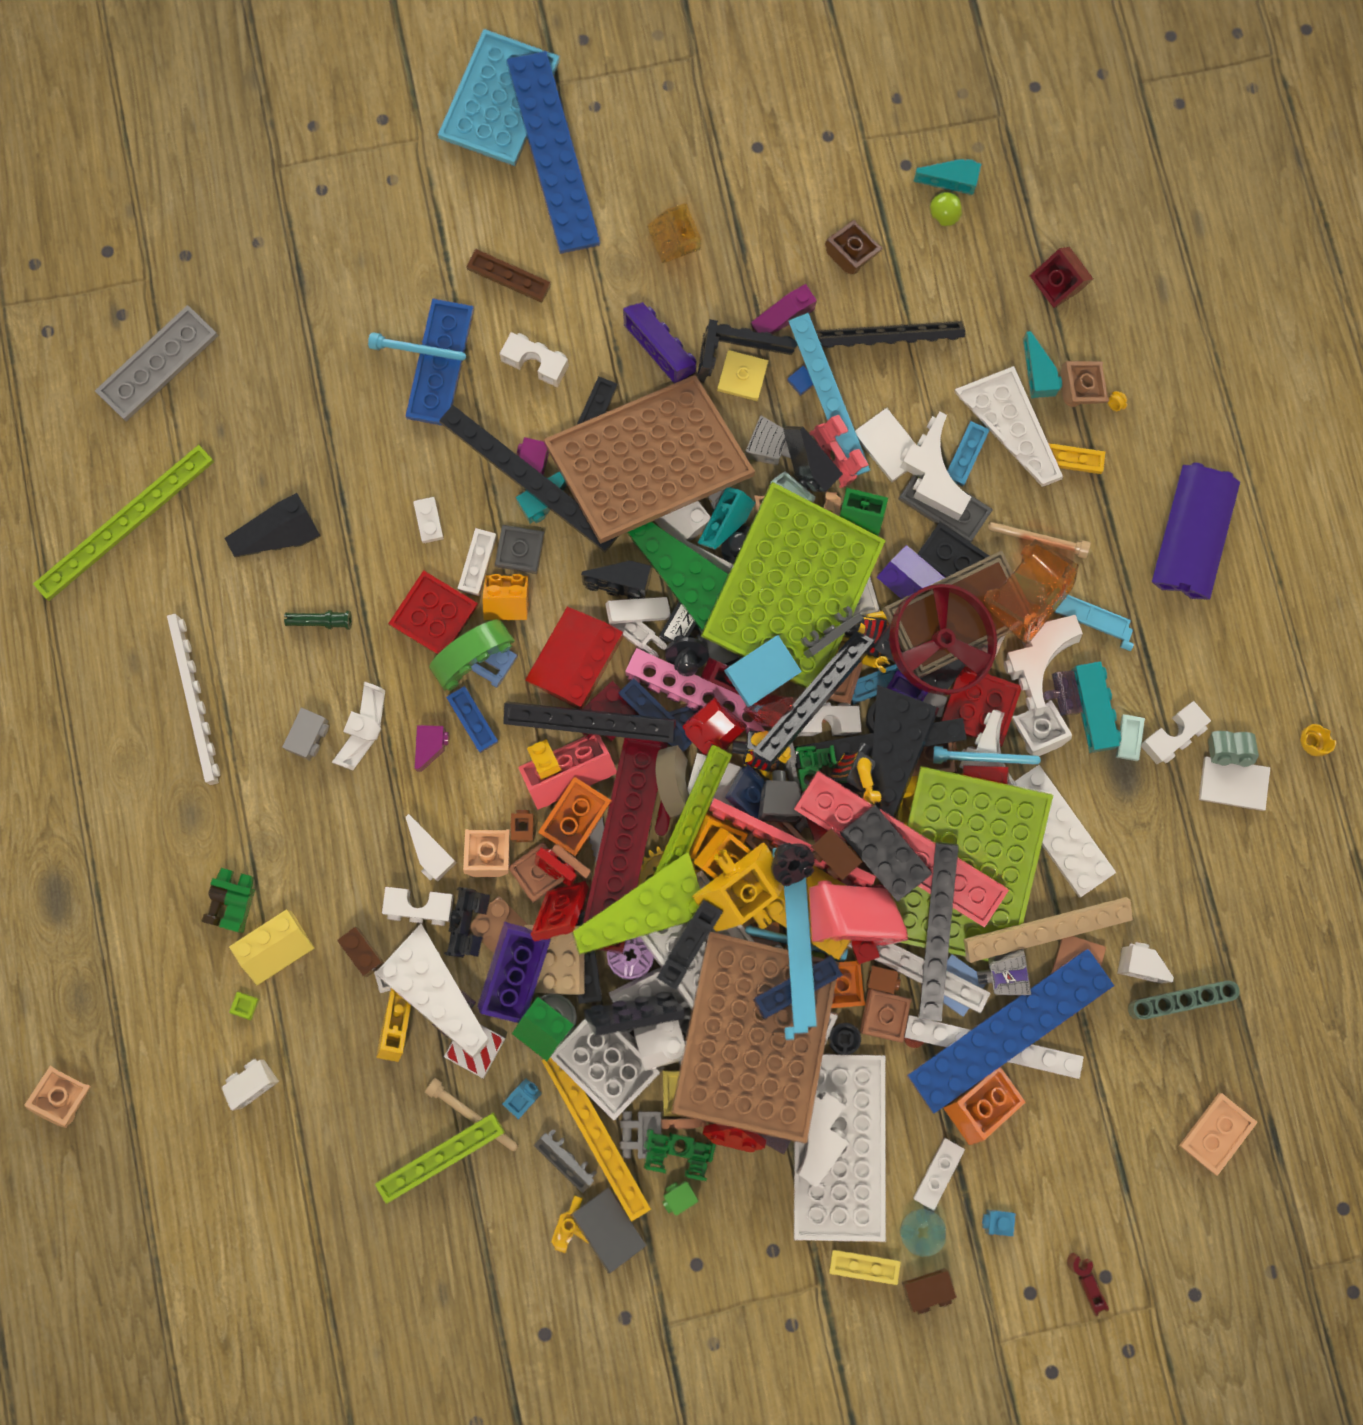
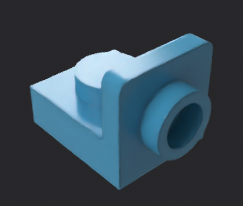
M524 1079L502 1105L517 1119H520L542 1093L533 1082Z
M987 1209L986 1215L984 1214L982 1218V1228L989 1235L996 1234L1014 1237L1016 1213Z

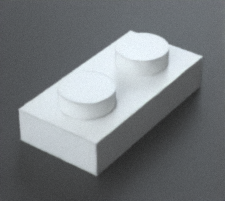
M435 497L413 501L422 543L444 539Z

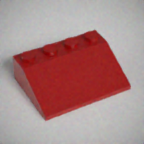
M566 607L525 681L576 709H583L623 639V632L604 621Z

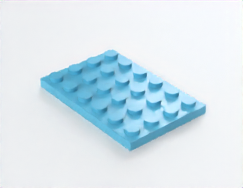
M483 29L440 128L438 138L515 166L527 135L506 61L509 58L544 52V50ZM547 52L554 75L560 57Z

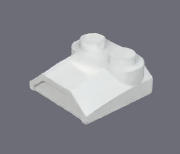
M1052 700L1045 704L1046 707L1043 715L1034 717L1032 710L1012 717L1026 744V750L1031 755L1041 756L1062 747L1072 739L1070 730Z
M679 1020L634 1029L645 1071L682 1060L685 1041Z

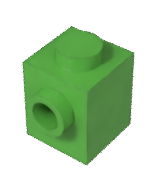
M687 1180L679 1185L677 1182H674L665 1188L666 1193L663 1194L665 1200L662 1201L669 1214L673 1212L675 1216L699 1202Z

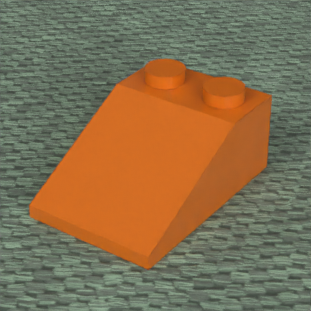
M574 777L538 833L552 843L558 844L569 854L577 858L612 800Z
M999 1067L948 1103L943 1109L966 1142L972 1145L984 1141L1026 1102L1003 1069Z

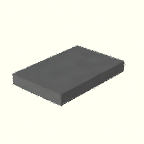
M606 1188L571 1214V1217L608 1273L613 1272L646 1247L643 1239L609 1188Z

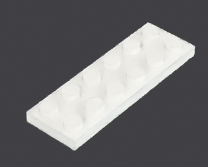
M1040 765L1015 781L1019 787L1053 794L1042 846L1079 898L1116 873Z

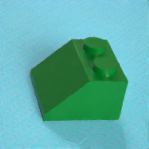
M537 997L512 1032V1035L544 1060L548 1061L575 1025L541 998Z

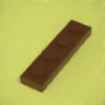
M478 249L474 250L466 266L467 270L540 303L543 302L551 287V282Z

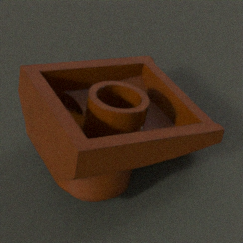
M855 219L829 237L825 242L827 254L848 274L858 273L863 265L883 249L856 223Z

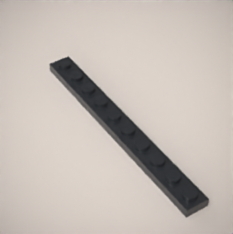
M454 405L439 420L441 425L606 553L619 537L617 536L600 544L577 501Z

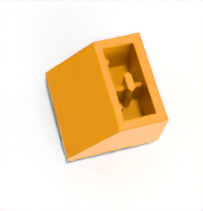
M492 574L485 576L482 597L484 620H527L528 576L520 574L512 576Z

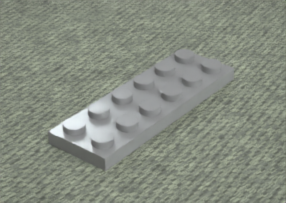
M187 305L102 383L95 392L120 417L128 421L218 337V334Z

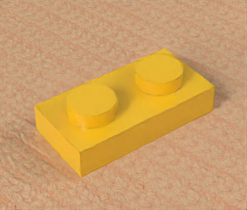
M547 739L527 748L541 780L561 771Z

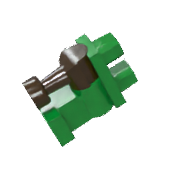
M221 868L217 878H212L211 887L208 891L209 898L211 899L208 914L203 915L201 922L243 933L255 890L252 889L254 877L241 873L238 885L231 883L234 871ZM224 905L227 908L224 917L221 919L217 915L221 906Z

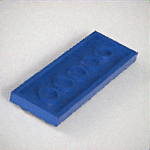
M432 299L422 345L465 352L474 307ZM419 354L405 415L406 419L441 425L439 420L453 405L462 365L461 360Z

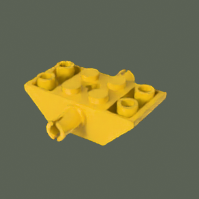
M763 842L735 864L728 855L727 850L719 851L721 856L716 853L714 859L720 865L723 873L692 896L698 906L704 899L723 911L713 928L715 932L742 925L752 917L760 929L766 928L765 922L770 925L772 920L764 908L778 898L783 888V885L772 875L771 864L774 857Z

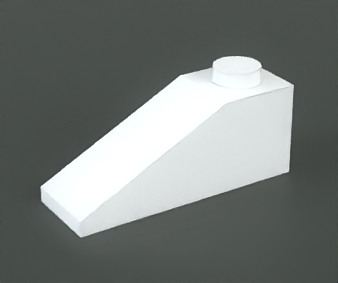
M408 814L406 816L407 824L419 862L424 867L421 872L430 881L433 878L439 881L457 862Z

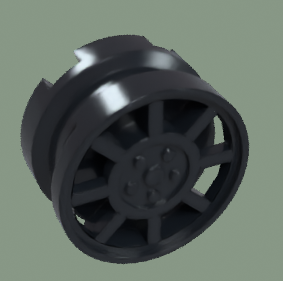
M840 1023L832 1028L828 1042L834 1052L841 1055H849L859 1048L861 1034L852 1024Z

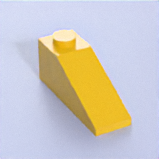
M392 988L389 993L376 1058L399 1062L403 1054L411 1004Z

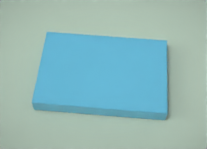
M778 635L724 670L747 707H750L802 672Z

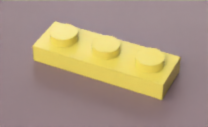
M832 1249L829 1274L898 1285L901 1262Z

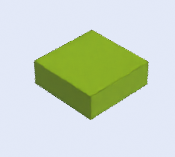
M237 992L229 1013L252 1020L259 999Z

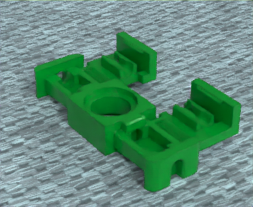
M833 745L826 749H817L816 752H814V746L798 747L795 754H799L801 767L798 771L801 794L808 787L804 782V777L808 775L814 777L817 771L822 769V766L835 768L836 758Z
M653 1129L647 1130L646 1136L648 1140L644 1142V1148L650 1151H647L644 1169L666 1173L667 1170L663 1165V1161L667 1158V1153L673 1156L688 1158L687 1162L690 1164L688 1170H685V1177L707 1181L705 1174L708 1163L706 1161L709 1163L713 1161L716 1144H713L711 1141L709 1144L696 1142L690 1136L670 1133L669 1136L653 1133ZM679 1139L685 1141V1148L681 1152H677L674 1148L675 1142ZM650 1164L660 1165L661 1167L650 1166ZM689 1171L699 1173V1175L690 1174Z

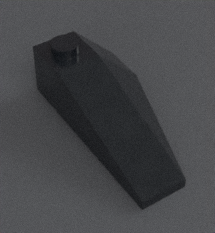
M295 493L276 503L224 539L233 556L240 557L258 554L262 551H276L286 547L303 546L321 535L298 493Z

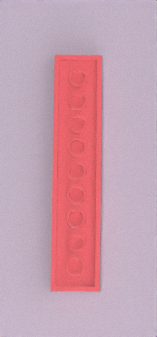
M817 771L794 807V810L826 830L832 828L841 839L846 841L840 834V831L873 804ZM880 809L933 873L936 843ZM957 857L953 908L985 927L1009 889ZM933 874L918 885V887L930 894Z

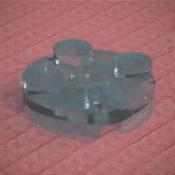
M925 1209L914 1210L902 1221L899 1231L902 1243L915 1255H934L942 1249L946 1240L945 1224L941 1217L933 1211ZM920 1227H927L929 1229L927 1231L929 1235L927 1238L918 1237V1229Z

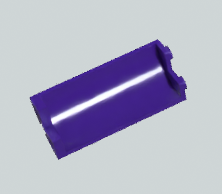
M1201 463L1182 466L1152 583L1161 590L1182 591L1190 599L1210 600L1240 486V481L1233 477V473L1207 468Z

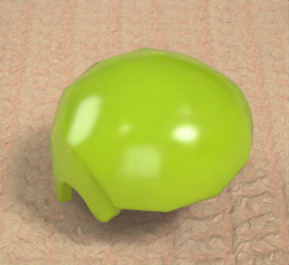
M942 192L935 196L930 203L931 216L937 219L941 226L955 224L962 215L960 199L953 193Z

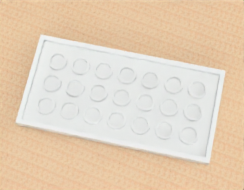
M823 1055L816 1090L819 1092L817 1097L821 1098L824 1092L830 1094L833 1091L843 1099L841 1103L845 1105V1108L830 1129L833 1131L834 1128H837L846 1135L844 1140L848 1144L818 1188H816L797 1174L804 1158L806 1144L794 1141V1240L885 1241V1056Z

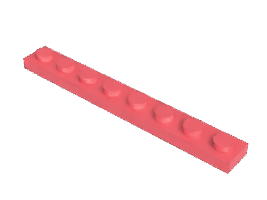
M715 798L710 806L709 811L712 812L715 818L719 820L727 819L733 822L732 825L734 827L753 832L752 835L758 839L764 840L766 838L772 841V844L777 848L785 843H799L809 847L812 852L814 851L811 848L812 845ZM814 858V865L821 869L829 868L824 861L819 863ZM856 867L846 878L852 880L853 884L858 887H871L876 876Z

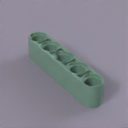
M1221 981L1136 999L1129 1004L1128 1013L1136 1020L1159 1017L1233 1001L1239 996L1240 989L1233 981ZM1225 985L1230 989L1228 997L1223 994V987ZM1203 990H1206L1209 994L1206 1002L1201 998ZM1182 994L1188 1000L1185 1006H1182L1180 1003V996ZM1160 999H1163L1166 1002V1008L1164 1011L1160 1010L1158 1007V1002ZM1139 1003L1145 1008L1143 1015H1139L1136 1011Z

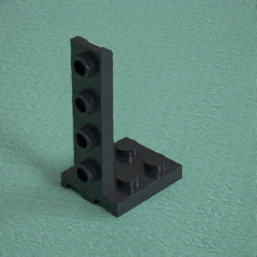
M709 319L705 333H703L697 378L700 382L704 383L707 376H711L712 369L714 370L716 357H714L715 349L717 350L718 342L787 355L794 353L798 346L797 342L790 336L778 337L773 336L769 332L757 333L752 332L748 328L736 329L728 324L717 325V320Z

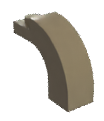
M676 745L658 751L656 781L660 798L670 817L676 816L679 820L689 797L685 781L688 759L679 746Z

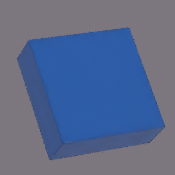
M804 366L787 378L789 384L800 396L814 386L808 370Z

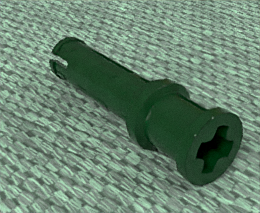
M328 610L325 613L285 612L284 617H287V619H284L285 626H325L328 629L345 627L346 630H350L352 626L350 610H346L345 613Z

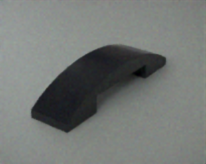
M703 899L657 976L658 980L675 990L678 988L710 931H712L722 915V910Z

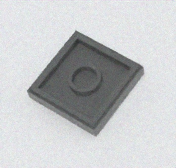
M502 525L495 567L537 574L545 535L544 531Z

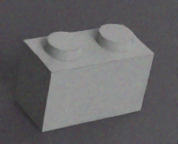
M301 708L284 742L283 748L310 761L312 756L315 757L319 751L320 745L318 743L321 737H325L329 729L327 724L329 721L320 715Z

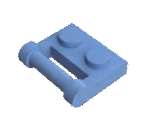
M510 650L490 655L484 662L498 669L497 675L477 663L471 666L472 671L492 682L491 685L498 688L518 656Z

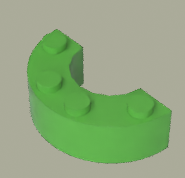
M501 620L488 621L466 632L445 647L432 660L429 669L443 690L450 691L459 685L458 681L462 679L463 675L472 670L471 666L477 662H484L494 653L508 651L515 640Z

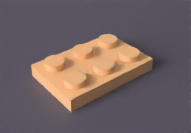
M1218 1093L1179 1146L1210 1172L1218 1176L1258 1122L1224 1094Z

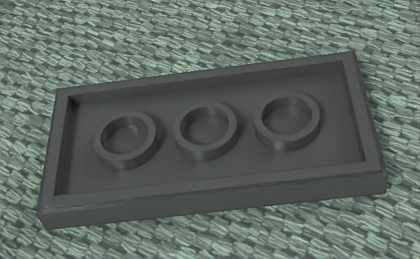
M914 475L898 500L935 524L942 523L971 543L993 509L971 496L958 521L913 497L916 492L913 487L919 478Z

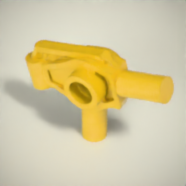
M574 1195L569 1212L567 1211L560 1215L551 1240L555 1247L554 1250L566 1253L569 1241L574 1234L588 1243L571 1217V1214L580 1208L583 1198Z

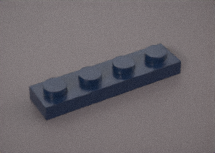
M634 678L618 693L640 716L675 719ZM676 720L675 741L667 743L671 747L678 745L681 751L684 752L693 742L686 736L682 725Z
M832 956L812 966L814 991L843 976ZM790 979L753 999L763 1019L792 1004Z

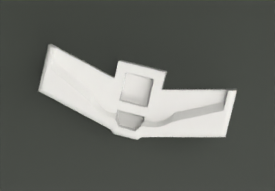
M364 682L360 714L351 711L343 731L351 736L335 759H333V764L353 771L373 742L378 739L381 731L380 726L385 697L384 689Z

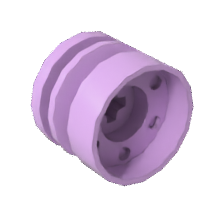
M640 937L626 941L623 954L607 951V960L614 974L622 979H637L647 974L653 964L654 956ZM633 949L634 955L637 957L627 961V956L624 953Z

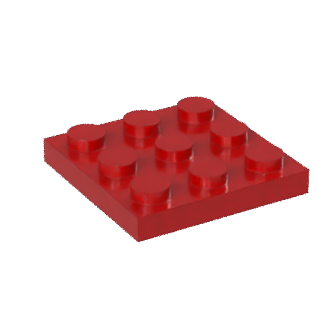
M423 570L388 624L438 655L445 647L458 638L478 607V603Z
M965 666L955 679L952 689L966 686L976 678L977 674ZM987 674L975 686L949 696L941 721L963 718L966 736L977 739L979 733H983L986 728L984 721L989 712L992 713L993 710H999L1005 713L1000 728L1001 748L1021 692L1020 685Z

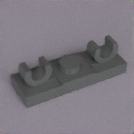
M847 606L843 608L846 612V618L842 617L839 612L834 615L835 619L841 622L839 626L835 627L833 624L823 631L825 635L820 639L816 631L810 632V635L813 637L812 642H809L806 637L802 638V644L809 647L803 652L807 659L814 656L864 618L860 612L852 616V609Z
M555 1130L550 1131L548 1135L545 1133L533 1146L583 1193L595 1181L592 1178L597 1174V1171L594 1170L591 1174L586 1173L585 1167L588 1165V1162L586 1161L579 1166L574 1156L560 1147L564 1139L562 1138L558 1142L552 1139L556 1132Z

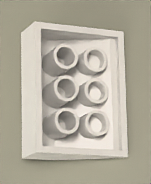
M586 1019L551 1056L613 1120L665 1068L661 1066L645 1071L637 1041L627 1030L595 1036Z

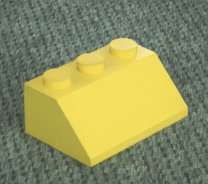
M290 910L283 911L229 946L240 966L256 985H260L315 949Z

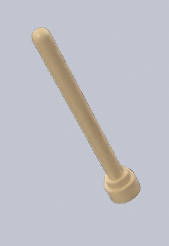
M994 522L988 525L991 531L1074 551L1077 557L1085 559L1090 548V542L1084 540L1074 543Z
M434 1078L424 1092L431 1098L433 1096L436 1099L439 1097L473 1123L483 1119L446 1092L442 1082ZM505 1134L495 1138L511 1151L518 1149V1144Z

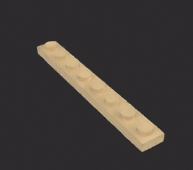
M1125 897L964 939L966 960L971 963L1132 921L1131 901Z

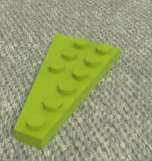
M689 852L576 929L572 934L578 954H584L689 923L699 907L692 896L700 890Z

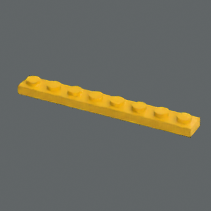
M552 1058L548 1061L541 1060L629 1219L633 1221L650 1211L649 1204L586 1092Z

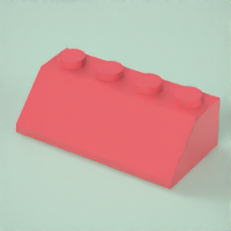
M594 734L589 740L583 737L552 751L561 771L542 780L533 761L518 767L537 810L558 801L574 777L591 786L617 773L600 735Z

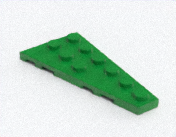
M652 522L626 532L700 630L703 631L729 574Z

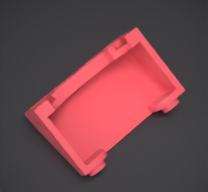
M820 881L817 886L809 888L812 942H824L826 939L834 941L861 940L874 941L876 945L886 946L908 940L907 929L895 899L884 885H874L871 888L832 885V881Z

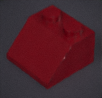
M1070 247L1059 248L1030 275L1053 308L1079 293L1094 279Z

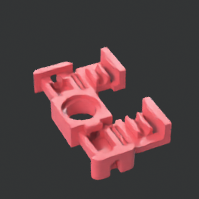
M840 415L831 417L826 423L817 425L809 434L815 438L818 445L842 472L843 475L839 478L841 484L839 487L843 488L850 485L857 478L855 474L862 468L867 467L868 463L860 449L851 451L849 453L850 457L847 459L838 442L835 441L836 436L848 432ZM831 450H832V451L834 452V454H835V460H833V459L831 458V455H830Z

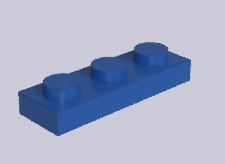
M465 686L446 697L479 753L498 743L497 738Z

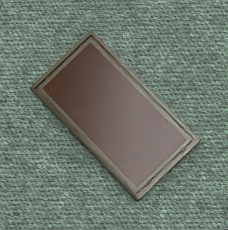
M1002 551L932 584L958 586L975 595L989 611L996 628L997 639L1035 621V617ZM933 590L917 595L907 605L899 623L898 639L903 652L931 641L932 635L940 631ZM949 592L947 629L954 632L957 640L977 649L987 645L986 630L977 611L962 597ZM907 597L882 608L890 625L897 608ZM946 649L938 650L917 667L913 673L920 679L957 660V658Z

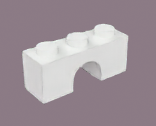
M511 332L500 352L502 362L519 370L527 360L535 359L539 361L541 365L537 371L538 378L555 387L559 386L569 366L568 358L563 353L550 351L544 344L539 342L535 344L520 333L516 335Z
M1194 701L1172 717L1179 728L1176 737L1169 736L1160 728L1141 743V747L1156 764L1163 761L1165 764L1176 756L1173 752L1178 748L1183 750L1192 743L1190 740L1192 736L1196 734L1198 737L1208 729L1206 725L1211 720Z
M825 703L798 736H814L821 733L823 719L831 725L832 736H852L860 733L859 706H851L849 703L831 706V703Z
M385 887L382 914L388 915V920L401 921V917L410 918L409 922L423 923L424 919L432 920L431 924L445 926V922H450L454 895L430 892L428 903L424 907L413 908L410 904L411 891L408 889Z

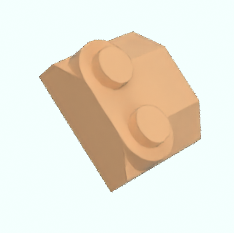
M465 829L464 874L472 877H501L508 874L510 830Z
M50 1066L24 1106L51 1123L66 1128L73 1122L75 1113L88 1093L90 1085L83 1084Z

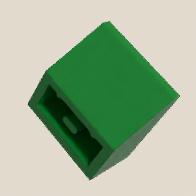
M846 488L839 516L879 536L888 497Z

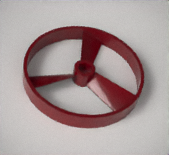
M936 584L911 594L897 608L890 625V649L898 669L910 683L928 693L951 695L967 690L978 684L987 675L995 660L997 633L993 619L985 605L975 595L961 587L950 584ZM933 590L940 631L932 635L931 641L901 653L898 630L905 608L920 593ZM949 592L962 597L979 614L987 634V653L957 640L954 632L947 629ZM946 649L974 671L977 676L962 688L941 689L925 683L913 671L935 652Z

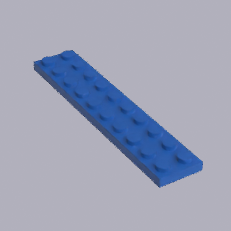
M547 51L509 58L506 61L559 253L562 254L599 246V236Z
M1086 949L1030 988L1031 995H1020L909 1073L907 1077L934 1114L1115 985L1090 950Z

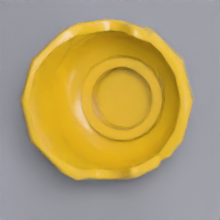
M1311 724L1302 730L1300 743L1307 754L1321 757L1334 751L1336 740L1331 739L1330 730L1323 728L1319 724Z

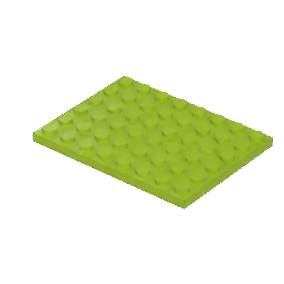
M772 482L701 637L741 657H745L778 635L802 671L789 681L807 689L835 656L844 634L808 659L803 652L809 647L804 646L801 639L806 637L809 642H812L813 637L810 635V632L816 631L820 639L825 635L823 631L833 624L835 627L839 626L841 622H838L834 615L839 612L842 617L846 618V612L843 608L847 606L854 613L886 540Z
M920 766L907 826L934 843L959 844L958 858L1009 889L985 927L954 908L952 909L948 953L966 957L964 939L1023 924L1053 794ZM918 886L898 902L895 899L908 934V940L899 943L926 948L931 894Z

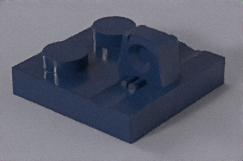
M749 765L743 766L725 798L734 808L758 819L761 791L766 782Z

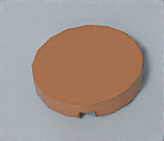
M690 1117L661 1119L663 1129H669V1127L689 1129L706 1126V1121Z

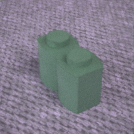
M1214 731L1208 739L1212 763L1222 766L1233 763L1242 767L1254 765L1259 757L1256 737L1253 733Z

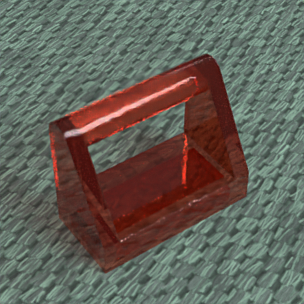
M772 695L760 699L750 707L746 706L743 710L757 724L773 728L793 705L794 700L791 697Z

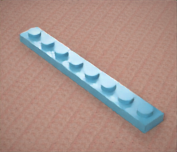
M809 313L789 320L791 330L827 421L833 416L840 415L848 429L847 433L836 436L835 441L838 442L847 459L850 457L849 453L860 449L865 458ZM869 465L859 470L855 475L859 476L869 472Z

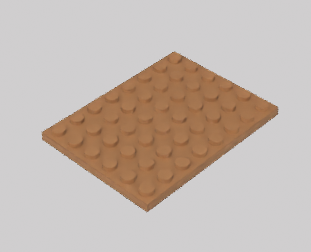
M696 375L544 439L548 452L600 544L755 476L753 467Z
M710 932L706 939L671 1113L806 1144L836 980L814 991L817 1027H808V1033L794 1034V1040H785V1028L794 1027L792 1004L763 1019L753 999L790 979L788 950ZM812 956V966L824 959Z

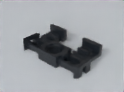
M458 887L456 889L459 891L455 910H452L448 932H451L449 946L444 954L463 958L465 955L479 957L482 937L475 935L468 937L472 911L487 915L490 895L477 893L474 889Z

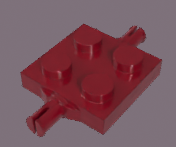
M613 680L583 708V710L639 715L618 694L622 689ZM588 734L585 738L589 740L594 734ZM604 735L610 742L616 738L615 736Z

